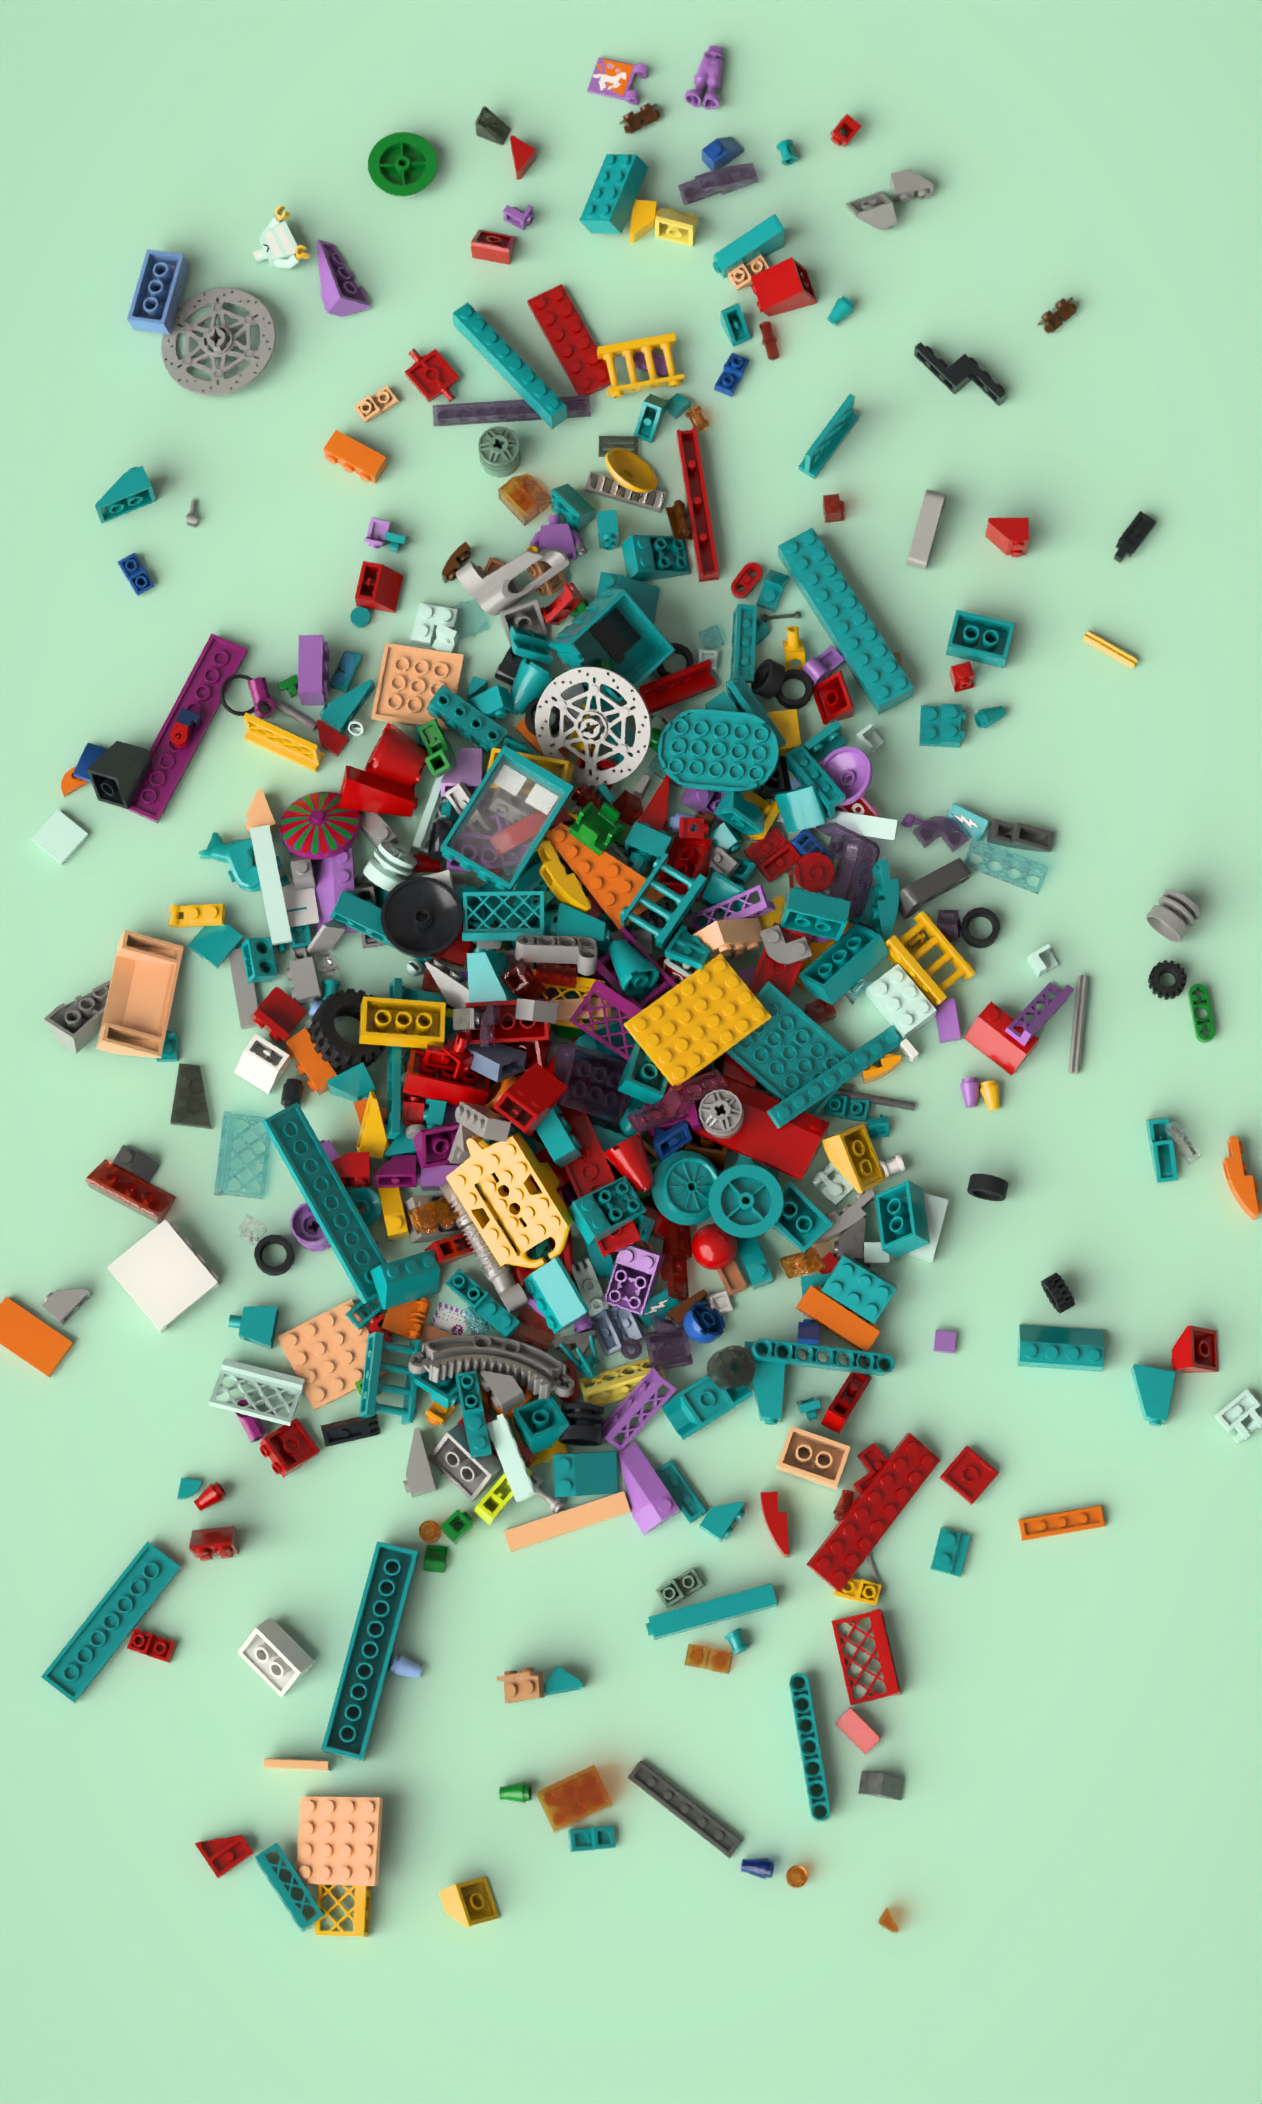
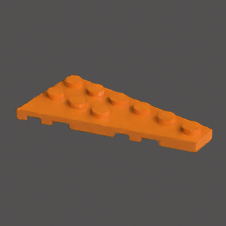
M563 823L558 824L545 837L550 840L552 846L556 848L573 873L617 929L621 931L622 927L625 928L632 921L628 920L626 925L622 926L620 913L625 906L629 907L647 879L605 851L600 856L568 833L569 827ZM651 887L645 897L658 903L665 895ZM639 904L634 913L640 916L649 908Z

